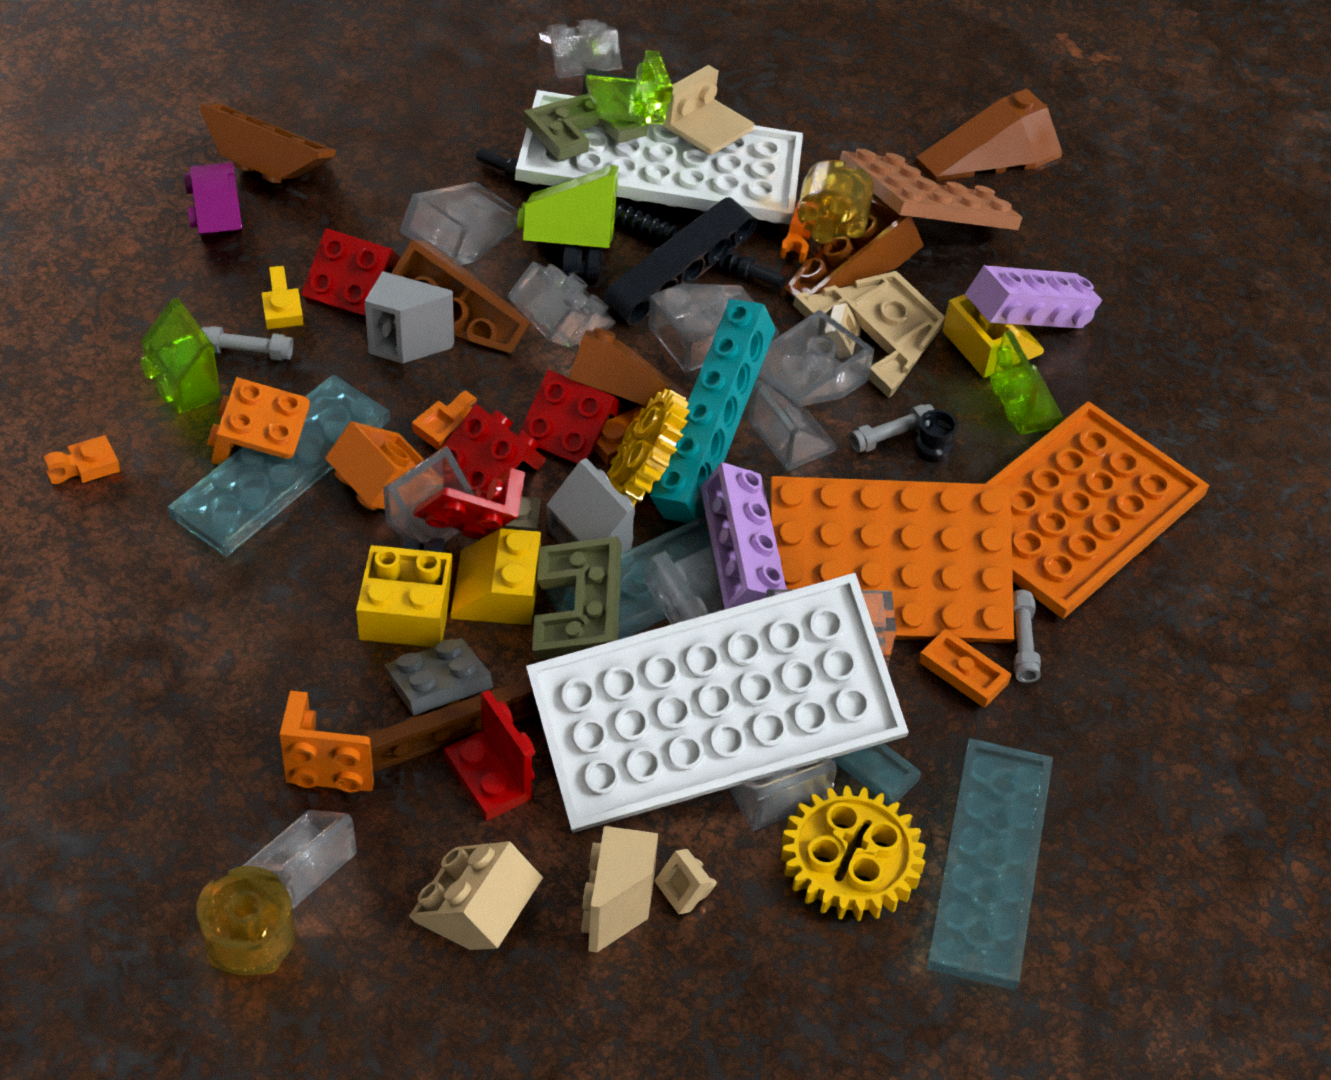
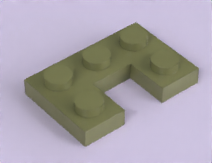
M612 87L524 110L523 123L558 160L588 152L590 140L581 132L583 129L600 125L618 144L646 136L648 124Z
M618 536L539 547L537 582L542 589L576 585L574 611L534 616L532 652L537 660L559 657L618 640L622 544Z

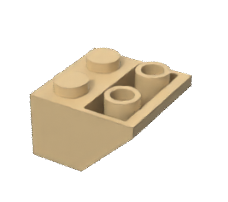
M604 826L601 843L593 842L589 863L590 877L589 882L585 884L582 905L584 912L581 933L589 934L588 951L599 952L649 918L659 833Z
M510 841L455 847L443 858L441 862L442 868L434 880L419 893L418 903L409 917L415 923L469 950L497 949L543 877Z

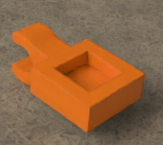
M801 201L797 202L788 235L782 242L781 258L785 259L787 252L794 251L800 255L798 262H805L809 248L805 240L810 239L814 220L808 218L811 204Z
M465 390L448 406L438 400L412 422L413 433L439 451L473 408L471 405L477 401V398Z
M106 435L67 446L69 455L56 451L43 456L48 467L46 474L51 484H59L75 476H79L81 482L85 483L120 472L119 461Z

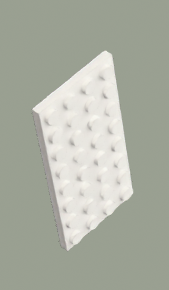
M537 90L532 108L576 96ZM630 105L648 124L646 136L617 144L600 125L581 130L590 140L588 152L558 160L528 127L526 129L516 166L515 180L534 185L554 186L596 170L616 165L619 166L617 197L629 198L634 201L660 203L669 207L678 206L697 209L702 212L708 211L722 199L731 197L758 220L774 224L783 223L790 225L795 210L803 133L754 125L753 131L710 155L660 125L661 110Z
M856 573L526 666L572 833L907 737L909 733Z

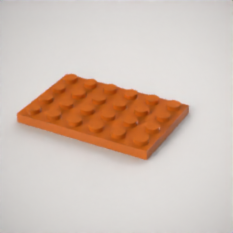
M1089 401L986 483L1010 485L1013 582L1023 590L1030 591L1035 599L1062 619L1066 618L1204 497L1209 487V484Z
M771 477L770 517L788 592L856 573L877 639L933 641L946 628L965 642H1013L1014 608L1010 485Z

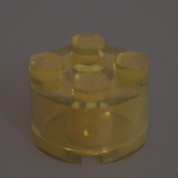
M827 160L819 162L809 169V173L805 176L797 216L800 223L804 225V228L812 233V238L815 241L829 243L835 237L845 236L851 239L864 235L873 198L874 183L870 175L862 168L857 166L855 171L845 167L846 162Z
M240 866L228 870V875L216 882L213 879L202 890L197 902L196 913L204 949L210 963L214 967L235 975L245 976L275 972L280 967L281 961L290 952L296 936L291 896L288 889L280 882L279 877L272 871L262 867Z

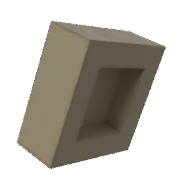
M521 496L518 518L503 526L502 529L538 532L542 498Z

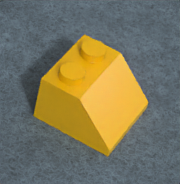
M500 528L462 549L453 596L451 619L532 626L538 585L537 574L541 532Z

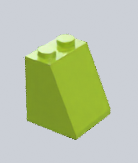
M611 165L532 193L528 201L523 202L522 208H519L517 229L524 230L523 240L609 248L614 233L619 166Z

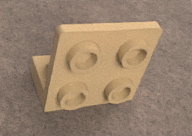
M707 65L664 89L660 125L695 145L700 150L712 155L753 131L754 123L714 99L717 94L716 85L719 71Z

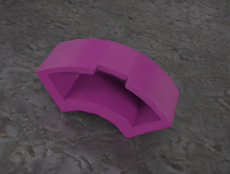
M233 162L190 166V172L184 173L186 194H193L195 206H188L190 227H198L199 235L242 231Z

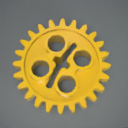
M664 389L662 393L658 392L655 399L650 398L646 409L641 408L639 417L633 419L623 435L622 444L616 449L618 453L610 462L612 467L606 475L611 485L621 495H626L631 500L633 506H635L637 501L641 502L643 500L645 492H651L653 482L660 480L669 466L670 456L677 451L676 443L684 435L680 432L688 422L685 418L689 413V410L686 409L689 402L685 401L686 398L672 390Z
M845 786L843 796H837L830 787L827 788L824 801L818 795L812 794L809 806L800 803L796 816H789L787 830L783 832L781 844L784 846H782L781 860L786 862L784 875L788 877L795 876L792 887L794 891L807 889L806 904L813 902L817 898L821 900L820 912L823 914L831 906L837 907L838 919L842 920L847 910H853L856 920L861 921L863 911L868 909L872 916L878 919L882 905L893 913L896 911L898 899L907 902L911 890L917 889L921 877L919 874H922L925 860L922 859L925 844L918 842L921 830L920 828H909L913 816L906 814L899 817L897 813L900 803L898 802L888 807L883 805L884 793L877 795L874 800L869 799L866 787L862 788L859 796H853L849 786ZM835 824H842L847 826L848 828L843 829L837 827ZM869 824L870 827L863 836L861 847L855 850L843 880L836 881V877L843 868L845 856L848 857L852 852L862 826ZM881 842L888 845L889 847H881L875 843ZM824 857L829 859L831 862H822L816 858ZM856 876H865L872 881H862Z

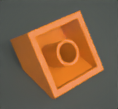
M350 421L325 457L335 469V476L341 482L351 486L358 493L356 496L357 500L371 510L380 508L396 511L439 487L444 481L399 433Z

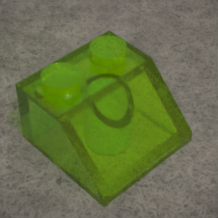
M178 297L174 298L168 303L141 340L144 357L140 358V364L148 379H155L158 392L165 403L171 402L180 415L220 398L221 394L213 344Z

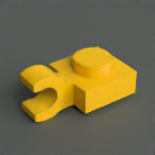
M284 265L269 267L272 291L262 292L266 328L275 329L304 325L298 288L287 290Z

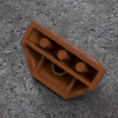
M222 103L201 104L200 112L220 156L232 160L233 166L238 169L261 172V177L267 181L282 183L284 179L298 178L335 157V149L311 141Z

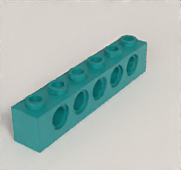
M729 299L688 400L689 404L686 409L689 410V413L685 418L688 422L680 432L684 435L676 443L677 451L670 456L669 466L660 480L655 482L650 494V498L664 519L698 526L701 522L705 508L700 486L718 465L725 461L776 331L764 304Z

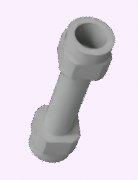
M210 326V328L202 327L200 332V349L208 350V352L220 353L222 348L269 353L272 360L281 361L283 359L290 360L293 353V338L285 337L283 334L273 333L272 338L269 339L228 334L223 332L222 327Z
M921 404L910 408L909 415L871 428L868 424L860 426L849 433V444L855 453H866L874 450L876 443L912 429L918 432L921 416L928 410H934L931 404Z
M1017 590L1013 592L1018 650L1013 661L1014 673L1018 681L1031 683L1037 681L1041 676V659L1039 653L1034 652L1031 622L1036 611L1035 600L1030 591Z

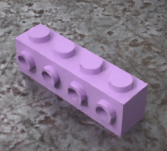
M986 265L982 267L965 293V296L989 323L1083 328L1093 319L1095 310L1102 302V299L1093 291L1094 286L1092 283L1077 273Z
M721 462L700 488L724 609L785 593L788 590L784 580L781 559L778 553L761 474Z

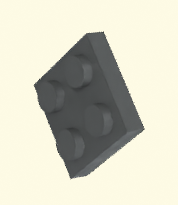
M463 638L444 640L438 643L436 647L419 653H407L398 657L396 661L384 664L388 681L413 716L493 688L490 672Z

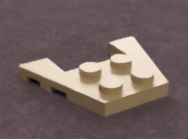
M897 271L855 280L854 285L838 288L836 285L823 288L822 293L809 295L808 292H803L796 295L793 306L814 326L831 316L833 306L847 303L858 325L889 354L870 366L866 375L888 398L893 396L941 329L945 320V316Z

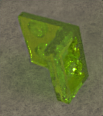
M646 50L643 63H639L637 66L636 79L595 75L586 76L585 83L597 118L609 122H616L618 120L633 121L642 125H649L651 123L664 124L673 86L659 51Z
M1012 331L1004 332L1001 345L997 348V361L994 373L990 376L992 391L994 394L999 395L1004 405L1006 417L1009 421L1013 422L1019 435L1055 428L1064 418L1035 364L1031 365L1014 333Z

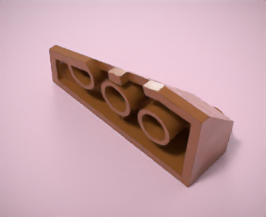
M1026 88L999 99L916 157L915 162L937 182L973 177L976 171L993 169L996 174L1006 172V168L1022 165L1024 170L1037 168L1061 158L1062 150L1048 107Z
M870 193L865 194L841 214L836 221L838 228L832 236H824L819 243L821 250L815 258L808 259L803 263L784 288L786 295L795 299V296L799 293L808 292L809 295L822 293L823 288L836 285L838 288L852 286L855 280L881 275L899 267L924 246L912 217L899 215L880 198Z
M412 239L391 272L394 275L452 290L454 336L507 353H513L532 323L467 270L427 241Z
M594 328L593 332L585 330L568 379L647 406L650 398L655 399L657 393H662L664 389L676 392L686 398L685 401L688 402L690 397L688 392L624 343L615 340L616 335L601 328Z

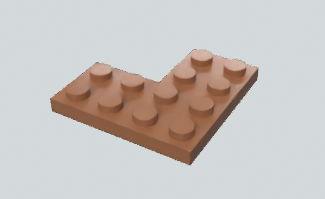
M860 148L856 149V153L842 151L838 164L899 215L1019 230L1023 217L1011 209V203L994 196L995 191L988 187L977 185L975 189H967L959 183L950 181L946 182V185H938L936 182L921 176L919 169L907 165L904 157L894 153H886L885 157L876 156L874 152Z

